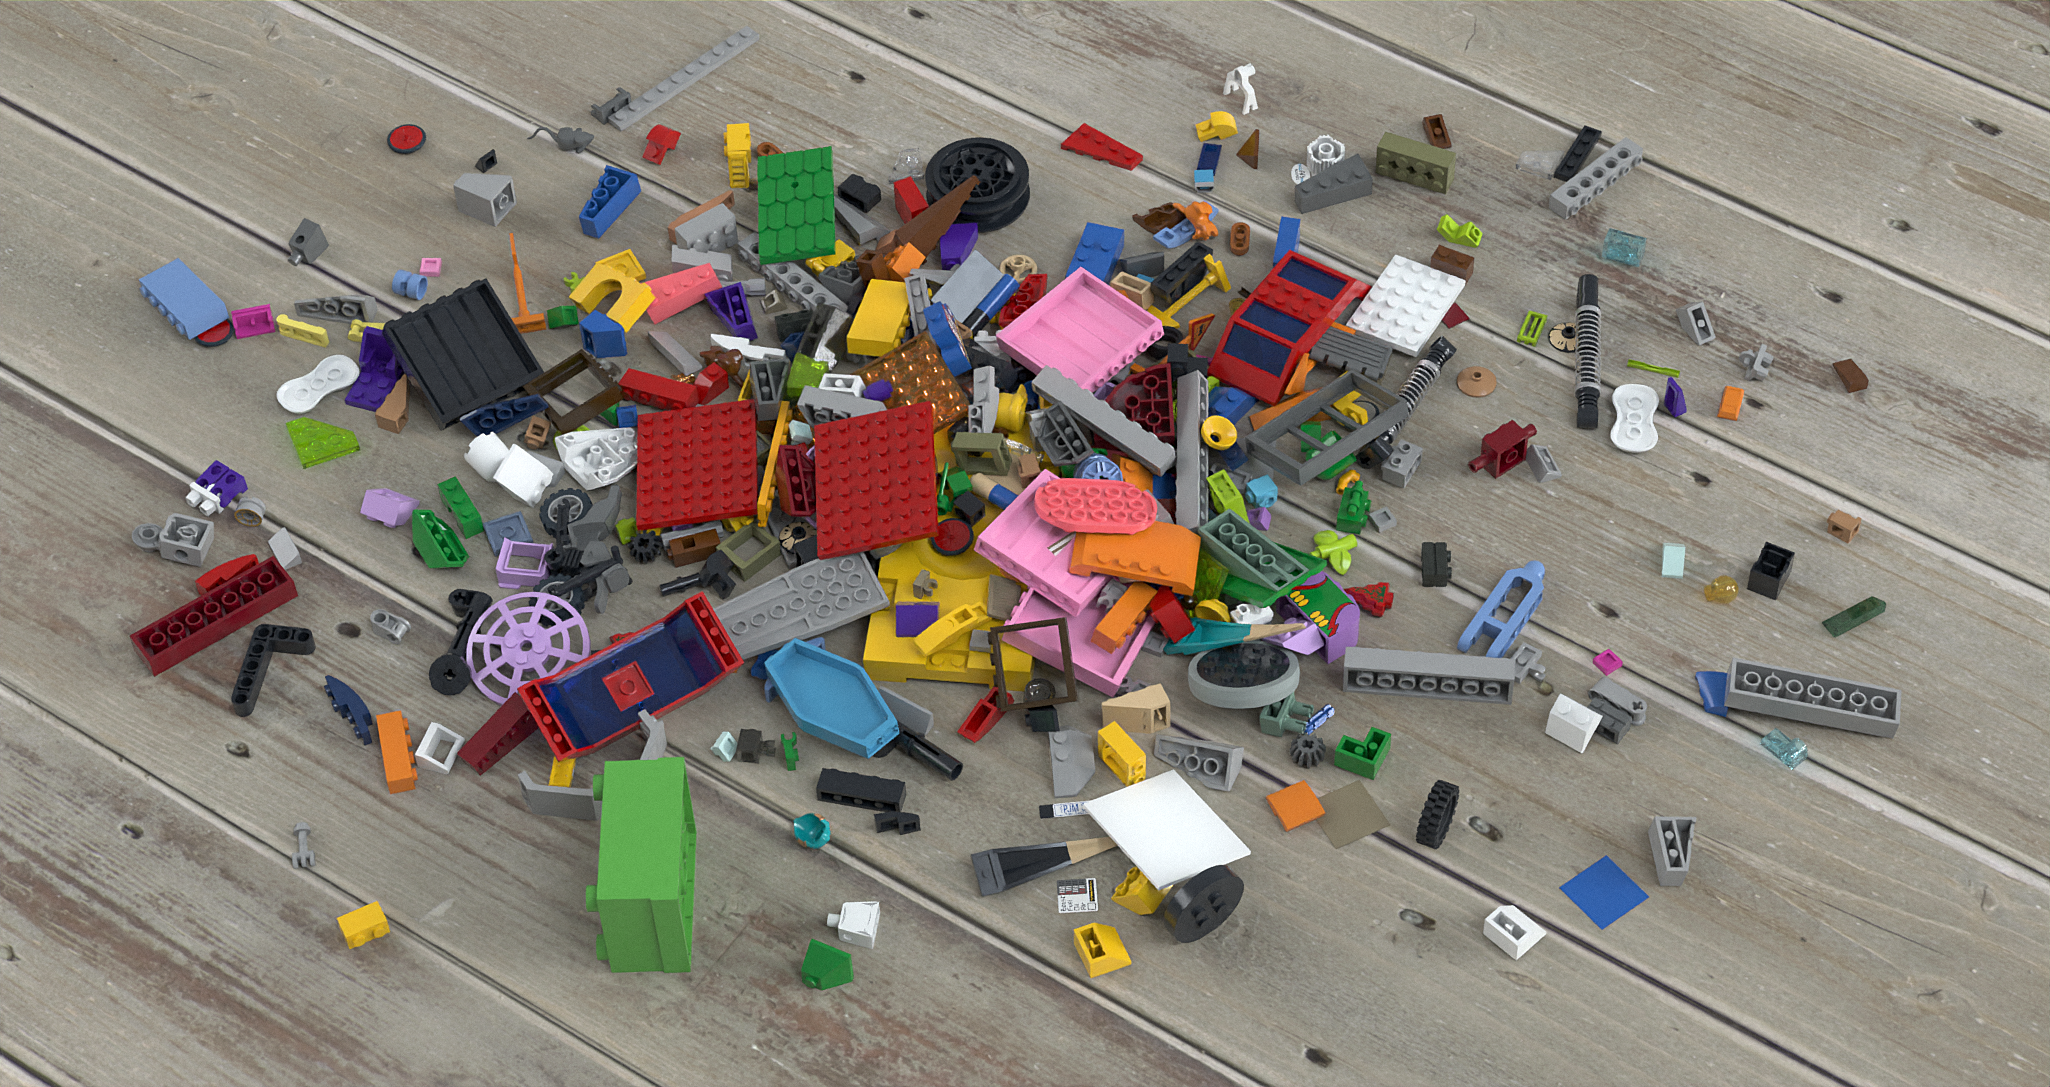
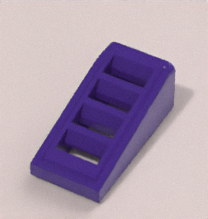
M1670 377L1667 380L1664 406L1673 417H1677L1686 413L1687 408L1682 389Z

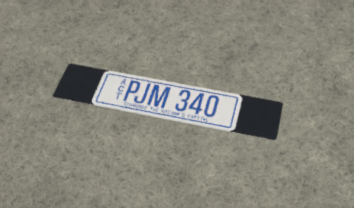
M1089 801L1040 805V818L1089 814L1083 808V804Z

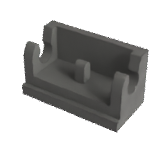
M618 87L616 90L619 93L616 94V97L607 101L601 107L596 104L591 105L594 109L590 111L591 115L603 125L609 122L608 117L632 102L630 93L626 92L623 88Z

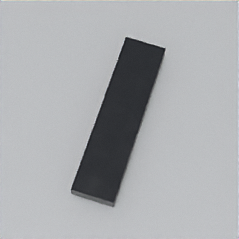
M1584 125L1554 172V178L1567 182L1577 175L1600 139L1602 131Z

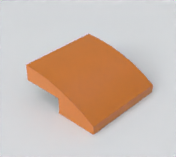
M1304 780L1266 796V800L1274 815H1278L1286 832L1325 815L1322 805Z

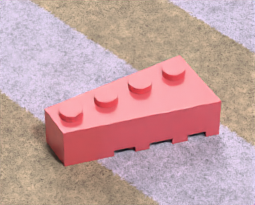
M703 264L644 282L652 289L651 293L655 297L646 310L654 324H657L706 298L705 293L723 287L711 264Z

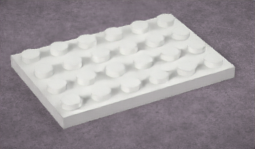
M1395 255L1346 326L1356 330L1355 335L1417 357L1464 288L1465 280Z

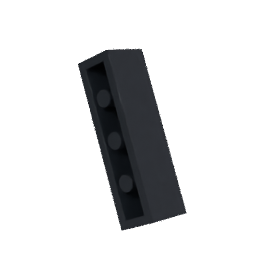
M822 768L816 787L817 801L880 812H901L906 798V784L897 779L891 780L878 776L862 775L856 772L850 773L833 768Z

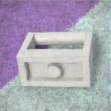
M431 722L415 753L417 766L448 774L458 755L457 752L461 749L465 739L446 727ZM440 740L454 743L444 764L432 758Z

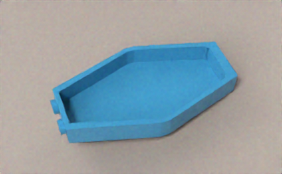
M797 638L786 643L782 649L771 655L764 662L769 680L798 727L804 732L867 759L899 734L896 718L864 668L859 664Z

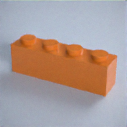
M1143 581L1133 582L1097 625L1091 642L1110 654L1116 648L1120 649L1126 641L1125 637L1127 635L1131 636L1137 627L1136 624L1143 622L1147 615L1146 612L1148 610L1152 611L1150 602L1158 591Z
M401 710L376 715L390 794L416 789L414 781L418 780L416 767L412 768L411 765L415 763L413 751H409V747H412L410 734L406 735V731L410 730L408 719L403 718Z

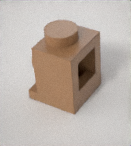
M532 416L524 438V443H527V447L534 450L543 448L550 429V421Z
M1035 453L1019 457L1020 465L1017 466V471L1021 479L1022 489L1027 488L1040 474Z
M1838 509L1836 513L1832 512L1828 517L1827 533L1849 544L1859 532L1862 518L1857 517L1855 519Z

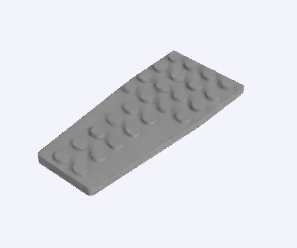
M858 552L824 560L815 559L713 608L744 660L782 647L794 638L803 640L833 630L890 606V603L864 552ZM691 621L693 629L704 649V652L712 668H719L710 651L708 650L706 644L704 643L703 639L698 633L696 627Z

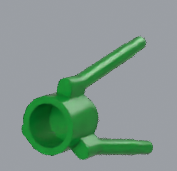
M948 462L944 465L939 494L937 495V511L940 516L946 515L947 511L952 512L953 502L956 499L954 497L950 502L949 497L943 494L949 466Z

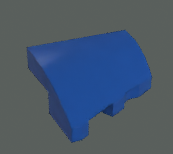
M1716 671L1696 672L1695 679L1700 687L1699 692L1704 701L1705 712L1726 717L1729 707L1724 706L1727 673Z

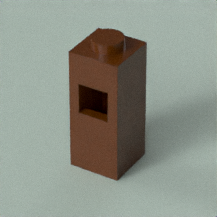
M866 249L856 260L866 288H868L871 279L891 281L882 252Z
M716 528L669 540L670 548L666 549L669 561L673 560L675 568L705 561L711 554L716 552V546L721 542Z

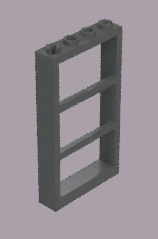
M1352 369L1246 436L1247 453L1301 486L1407 418V400ZM1354 390L1387 410L1362 426L1329 406ZM1322 411L1354 431L1328 447L1296 427ZM1289 432L1319 450L1320 453L1301 464L1269 444Z

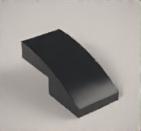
M907 812L874 814L877 833L898 829L900 835L921 831L920 818L917 814Z

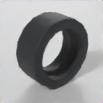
M1163 326L1164 335L1155 342L1167 340L1179 344L1184 338L1178 329L1171 326ZM1154 342L1147 348V353L1152 358L1161 360L1168 355V346H1160Z

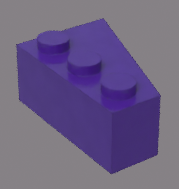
M741 282L704 294L710 309L733 337L749 339V341L758 338L747 296Z

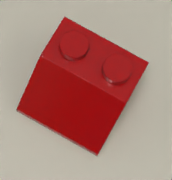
M1161 585L1150 602L1153 610L1150 614L1156 623L1160 622L1163 627L1160 629L1165 637H1171L1173 642L1176 643L1195 631V628L1186 610L1181 606L1180 601L1171 588Z

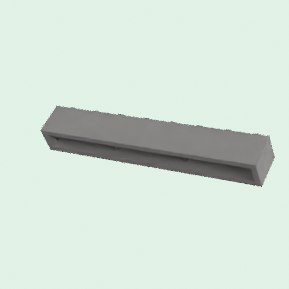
M1046 365L1032 381V389L1035 393L1053 405L1061 400L1072 418L1158 476L1162 477L1175 461V451L1170 444L1159 441L1154 433L1146 432L1140 424L1128 420L1121 411L1113 410L1106 401L1098 400L1088 389L1083 390L1073 379H1067L1062 376L1058 369Z

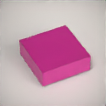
M1610 649L1593 658V664L1606 676L1620 668L1623 664V661Z

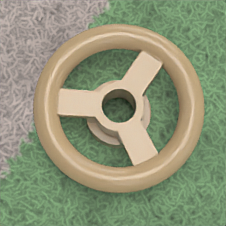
M1025 255L1009 256L1002 261L999 267V271L1002 274H1006V266L1011 268L1014 273L1013 278L1019 284L1026 278H1020V274L1024 271L1032 269L1030 274H1037L1035 261Z

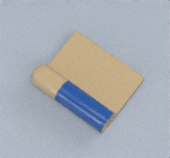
M1010 453L1012 463L1007 476L977 473L970 478L973 486L972 492L1002 510H1005L1026 489H1022L1021 479L1017 471V466L1020 465L1019 457Z

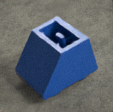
M594 310L579 323L583 349L596 358L619 357L628 354L624 328L621 324L609 319L606 314H601Z

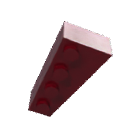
M514 692L457 752L462 761L480 776L539 728L521 696Z

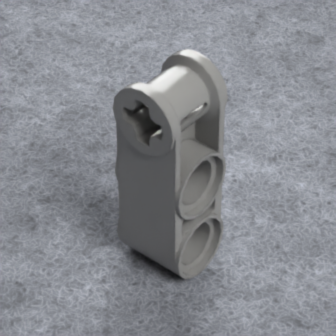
M1602 677L1589 690L1588 695L1591 700L1595 697L1600 700H1606L1612 707L1626 711L1633 717L1631 725L1640 726L1644 724L1647 704L1643 699L1633 695L1627 689L1615 684L1609 678Z

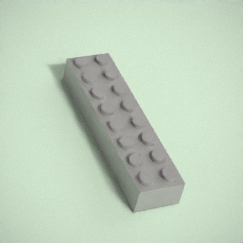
M1356 646L1346 647L1343 692L1511 705L1515 679V659L1385 650L1380 648L1372 649Z
M1732 658L1727 671L1724 706L1893 739L1900 725L1902 690Z

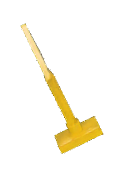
M1208 254L1204 257V261L1209 273L1204 276L1200 283L1164 312L1153 305L1148 308L1147 312L1161 320L1162 326L1180 328L1179 323L1173 320L1171 316L1205 288L1214 285L1225 293L1231 289L1220 260L1214 263L1212 255Z

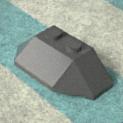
M1061 400L1043 412L1038 441L1055 467L1078 464L1095 453Z

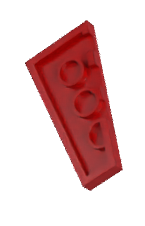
M1083 123L1061 143L1062 150L1067 151L1071 149L1075 151V154L1081 156L1087 154L1093 156L1094 160L1109 161L1110 165L1130 171L1143 161L1142 154L1086 123Z

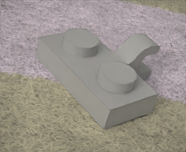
M1523 643L1511 658L1515 659V682L1520 684L1528 673L1540 682L1545 678L1546 675L1543 672L1546 670V667L1537 664V661L1542 656L1541 650L1527 643Z

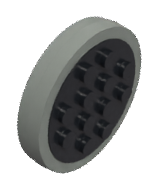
M1254 640L1202 651L1191 660L1188 667L1189 687L1197 699L1213 706L1233 709L1255 708L1278 702L1295 691L1299 684L1300 676L1298 660L1292 651L1265 641Z

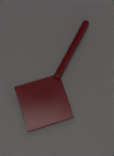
M1455 302L1441 321L1450 329L1470 318Z

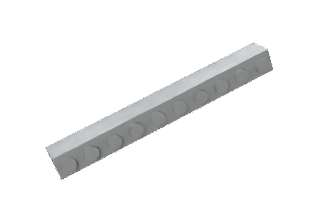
M1197 370L1179 377L1178 387L1176 388L1177 479L1175 483L1177 495L1175 499L1177 511L1175 516L1176 525H1181L1199 536L1198 529L1208 523V483L1206 480L1208 477V444L1204 441L1201 434V427L1208 418V380Z

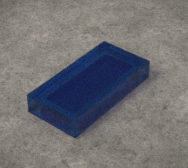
M1203 143L1197 170H1213V176H1215L1222 145Z

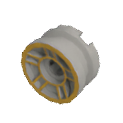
M247 496L242 497L239 500L234 516L243 525L258 526L262 522L266 506L257 498L252 497V499H248Z

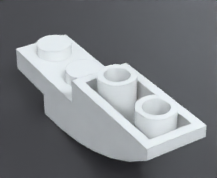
M711 334L712 346H720L725 353L731 349H739L743 355L741 367L750 369V362L786 359L785 350L752 346L749 339Z

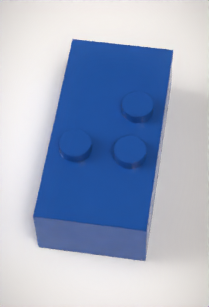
M1087 222L1065 279L1082 267L1109 285L1124 248V229Z

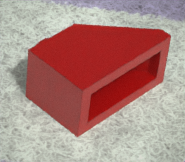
M715 362L702 370L693 384L697 386L700 401L698 404L707 405L729 388L727 372Z

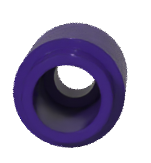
M884 379L866 386L867 389L862 390L866 399L880 402L892 397L891 392L894 391L889 380L885 382Z

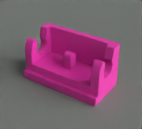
M270 304L231 311L237 339L275 332Z

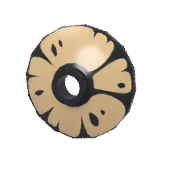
M1560 323L1550 330L1549 341L1555 349L1565 353L1575 352V323Z
M807 522L790 523L780 532V545L785 551L795 554L794 544L817 535V529Z

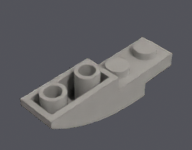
M989 365L974 369V404L969 405V432L991 433L997 417L999 388L994 387V367Z

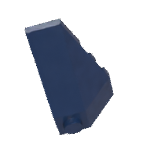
M538 394L484 405L460 417V421L477 437L483 433L487 436L490 435V432L497 434L543 411L549 405Z

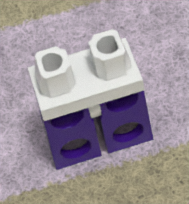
M215 460L195 482L189 485L191 492L186 496V501L193 508L201 502L202 504L199 506L200 511L206 516H209L214 511L220 514L224 510L223 508L228 506L239 492L243 494L248 490L244 476Z

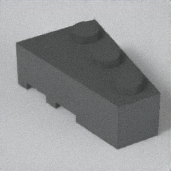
M789 358L750 362V383L758 421L778 419L789 375Z

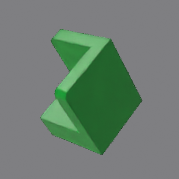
M559 306L547 310L550 329L579 325L576 306Z

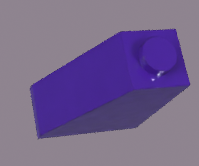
M977 223L952 224L946 234L940 237L942 270L950 271L956 264L961 266L969 257L978 240Z

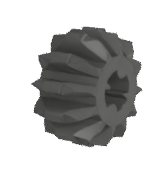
M1306 732L1304 736L1298 734L1296 739H1292L1290 756H1292L1293 763L1299 762L1300 767L1307 765L1309 769L1312 764L1317 767L1319 762H1323L1326 746L1323 744L1322 738H1317L1316 733L1309 736Z

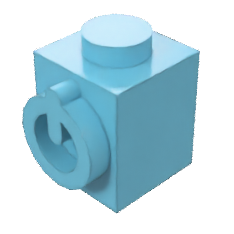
M1268 474L1247 483L1245 497L1248 503H1252L1255 508H1269L1277 501L1278 487Z

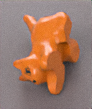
M1194 201L1186 208L1180 203L1172 204L1173 207L1184 213L1186 218L1195 227L1196 232L1192 239L1206 241L1209 239L1210 234L1214 237L1218 236L1216 226L1209 220V215L1213 211L1207 202L1202 201L1199 203Z

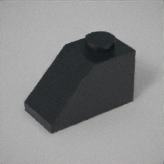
M1053 705L1027 708L1028 714L1024 715L1026 727H1030L1032 732L1060 731L1057 710Z

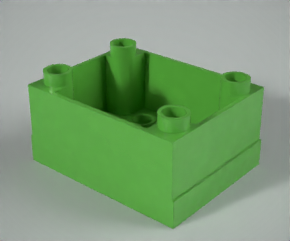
M684 757L658 758V760L605 761L604 774L593 776L594 801H602L597 885L586 886L587 912H599L603 934H597L596 938L597 960H609L612 973L691 972L697 830Z

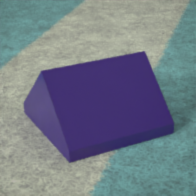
M898 601L896 604V637H917L939 620L940 602Z

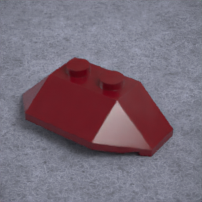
M779 445L775 477L781 510L789 516L810 517L816 512L815 464L802 452L803 450L800 446Z

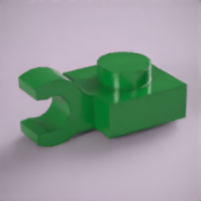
M792 732V739L787 740L784 734H781V744L784 747L787 770H796L795 762L799 761L797 748L793 749V747L797 744V735L795 732Z

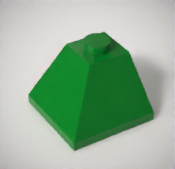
M811 939L801 969L802 983L809 988H817L823 991L852 982L854 975L851 954Z

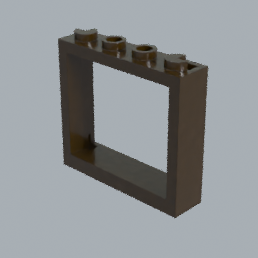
M583 349L523 386L528 396L538 394L549 405L541 413L561 435L574 431L623 399L620 393L622 388L618 382L613 380L608 371L605 372L599 362L596 363L592 354L588 355ZM588 369L606 389L561 417L543 396L580 372Z
M1066 617L990 628L991 632H988V643L993 646L990 660L991 665L996 668V674H993L994 687H998L999 695H996L997 707L1001 708V712L1078 702ZM1058 625L1068 696L1009 704L999 633Z

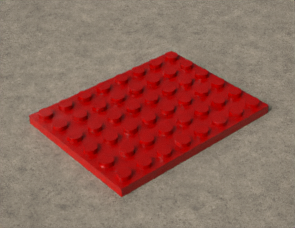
M754 399L638 415L636 513L638 531L758 514L757 413Z
M931 401L814 425L817 554L820 560L939 536L933 407Z

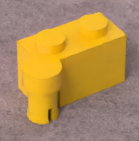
M838 239L835 242V255L807 258L805 264L819 277V274L829 266L837 267L840 266L842 261H853L855 250Z

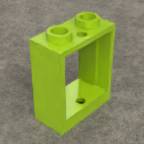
M1223 469L1207 477L1206 480L1212 501L1219 515L1231 509L1249 523L1243 497L1226 471Z

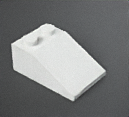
M513 444L493 479L514 499L534 508L535 504L540 501L545 487L550 484L553 473L519 446Z

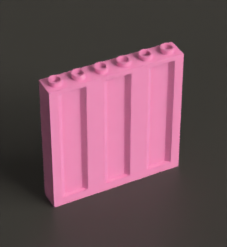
M1080 267L996 335L1000 350L1036 375L1048 365L1051 368L1058 369L1065 378L1073 379L1083 390L1088 389L1093 393L1110 378L1118 374L1127 364L1131 363L1139 354L1146 351L1156 340H1159L1164 335L1161 320Z
M1044 469L978 536L974 550L1065 611L1077 617L1114 576L1092 571L1090 577L1069 573L1075 537L1056 556L1047 548L1070 533L1041 519L1035 510L1034 499L1037 489L1046 486L1048 481L1060 479L1055 474Z

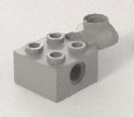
M177 513L167 518L164 529L159 525L146 523L137 526L132 531L133 542L145 552L159 550L161 558L201 567L214 540V522Z

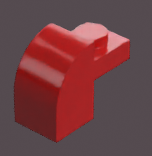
M661 124L654 126L646 137L649 142L642 157L661 165L667 148L675 149L681 133Z

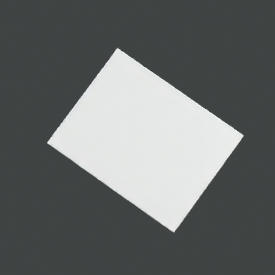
M1174 769L1083 804V808L1158 890L1194 877L1210 867L1227 864L1251 853L1246 845Z

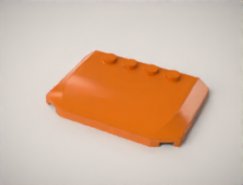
M1154 521L1150 527L1133 535L1126 533L1076 532L1069 573L1089 577L1091 571L1172 586V592L1193 596L1201 537L1181 525Z

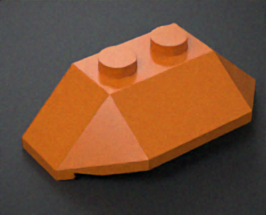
M1113 453L1111 461L1118 465L1121 470L1123 482L1134 484L1135 488L1141 492L1148 489L1153 495V474L1134 459Z

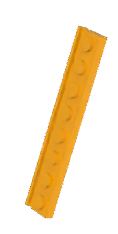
M790 401L781 402L757 504L758 527L767 526L769 513L772 511V500L775 498V487L777 486L775 472L779 445H787V435L790 433L789 424L793 420V410H790Z

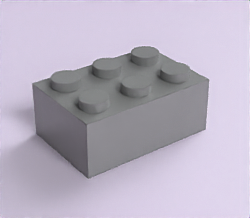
M723 203L675 228L676 242L679 249L689 250L690 248H695L697 252L707 253V251L719 253L738 243L735 215Z

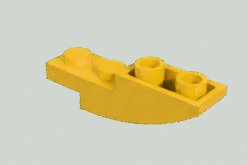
M981 601L971 606H968L966 603L925 629L913 640V644L926 657L957 642L960 635L991 621L992 617L987 616V607Z

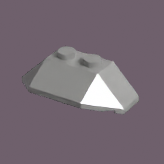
M1069 725L1059 726L1060 731L1048 732L1055 799L1076 797L1095 774L1092 736Z

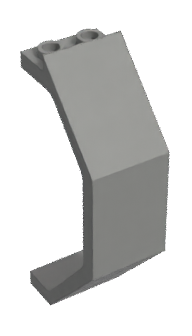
M644 709L638 713L642 720L640 728L644 732L642 738L646 742L640 760H658V758L663 757L667 746L663 720L657 722L653 715L650 716ZM526 771L518 774L523 800L533 814L594 821L601 819L602 801H594L593 788L582 789L537 785L532 782Z

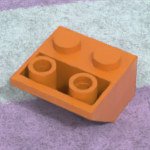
M909 242L904 246L899 245L893 253L889 252L884 257L891 281L905 282L904 278L910 277V270L919 269L926 257Z

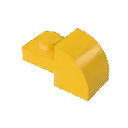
M1223 111L1210 113L1211 119L1196 124L1198 138L1201 142L1219 136L1222 140L1238 134L1234 117Z

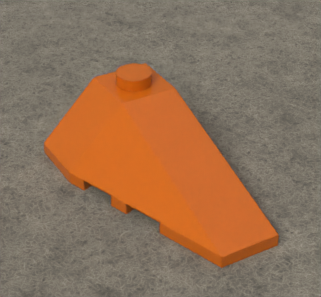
M1322 388L1301 391L1278 402L1276 406H1270L1249 416L1253 431ZM1320 411L1306 421L1331 420V417Z

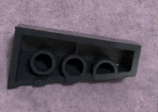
M972 338L962 339L972 369L961 374L973 378L974 369L990 365L994 367V386L1003 390H1009L1018 378V374L1011 363L993 356Z

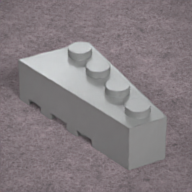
M806 385L797 404L811 428L818 424L887 410L883 402Z

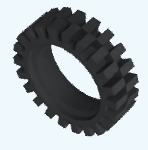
M1443 780L1435 782L1431 788V793L1429 792L1428 800L1424 803L1425 807L1424 810L1422 809V816L1419 818L1418 823L1420 824L1417 827L1418 832L1416 833L1417 843L1436 850L1443 843L1446 832L1450 829L1449 825L1452 824V817L1456 812L1455 808L1458 804L1457 800L1459 799L1458 794L1460 792L1459 786Z

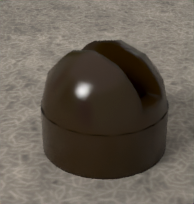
M1183 595V598L1180 600L1181 606L1186 610L1194 611L1198 604L1197 595Z

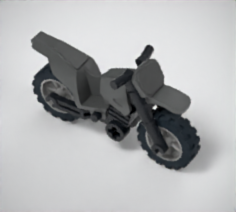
M611 485L608 498L594 503V505L587 493H582L580 489L573 490V488L558 490V493H552L550 498L544 500V505L540 507L541 513H539V517L548 535H552L556 539V548L550 549L544 556L552 575L546 580L542 579L538 586L535 585L533 592L557 596L568 602L580 615L582 613L581 610L585 608L584 602L596 596L594 602L595 610L598 614H603L608 602V593H615L632 584V578L629 576L627 569L622 565L623 559L621 558L619 547L616 545L611 547V557L605 543L601 542L611 534L620 512L622 492L619 485ZM588 583L589 587L583 590L581 588L582 585ZM529 597V606L535 607L539 597ZM547 600L544 609L554 613L562 622L574 617L565 607L553 600ZM541 614L539 623L542 622L547 627L548 625H551V627L556 625L550 618Z

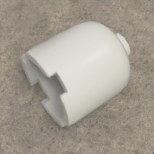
M490 432V435L487 436L483 433L469 444L471 449L468 453L464 454V458L488 482H496L493 477L509 449L495 433Z

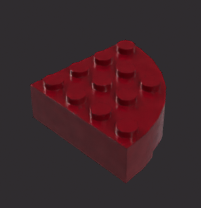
M1170 363L1154 365L1145 368V371L1139 372L1136 375L1132 374L1117 385L1105 399L1110 408L1115 411H1121L1128 420L1137 422L1146 432L1154 433L1159 441L1175 446ZM1094 433L1095 448L1106 450L1118 449Z

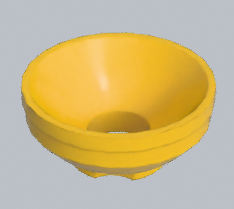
M1210 416L1201 427L1204 441L1212 448L1218 450L1228 449L1237 439V431L1234 425L1224 417ZM1210 435L1217 436L1219 438V442H1214L1210 438Z
M1217 599L1203 600L1195 607V614L1198 618L1231 622L1228 607Z

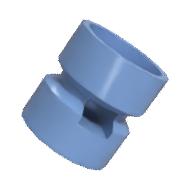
M398 270L393 278L392 291L398 295H407L409 298L421 300L427 290V277L420 274H412L405 270Z

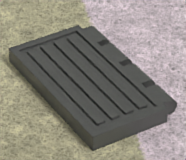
M1330 326L1307 354H1310V359L1322 363L1325 359L1327 360V365L1339 369L1345 366V371L1349 372L1353 369L1360 374L1363 372L1365 373L1364 376L1368 379L1377 381L1378 378L1382 379L1393 348Z

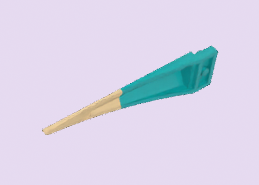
M1191 618L1190 620L1195 631L1176 643L1170 637L1163 650L1167 655L1180 654L1182 652L1184 655L1301 630L1306 627L1303 623L1273 625L1241 624Z

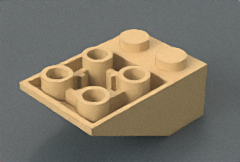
M1161 683L1102 702V728L1114 721L1125 732L1151 734L1169 728L1170 700Z

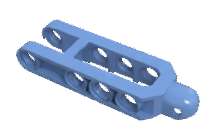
M1533 560L1529 561L1524 568L1507 570L1463 632L1457 649L1467 653L1472 644L1475 645L1480 636L1484 634L1495 639L1486 657L1503 658L1543 599L1542 591L1544 586L1542 581L1545 575L1544 565L1539 561ZM1523 580L1532 583V588L1507 624L1492 618V616L1496 615L1500 604L1506 601V596L1512 588L1521 586Z

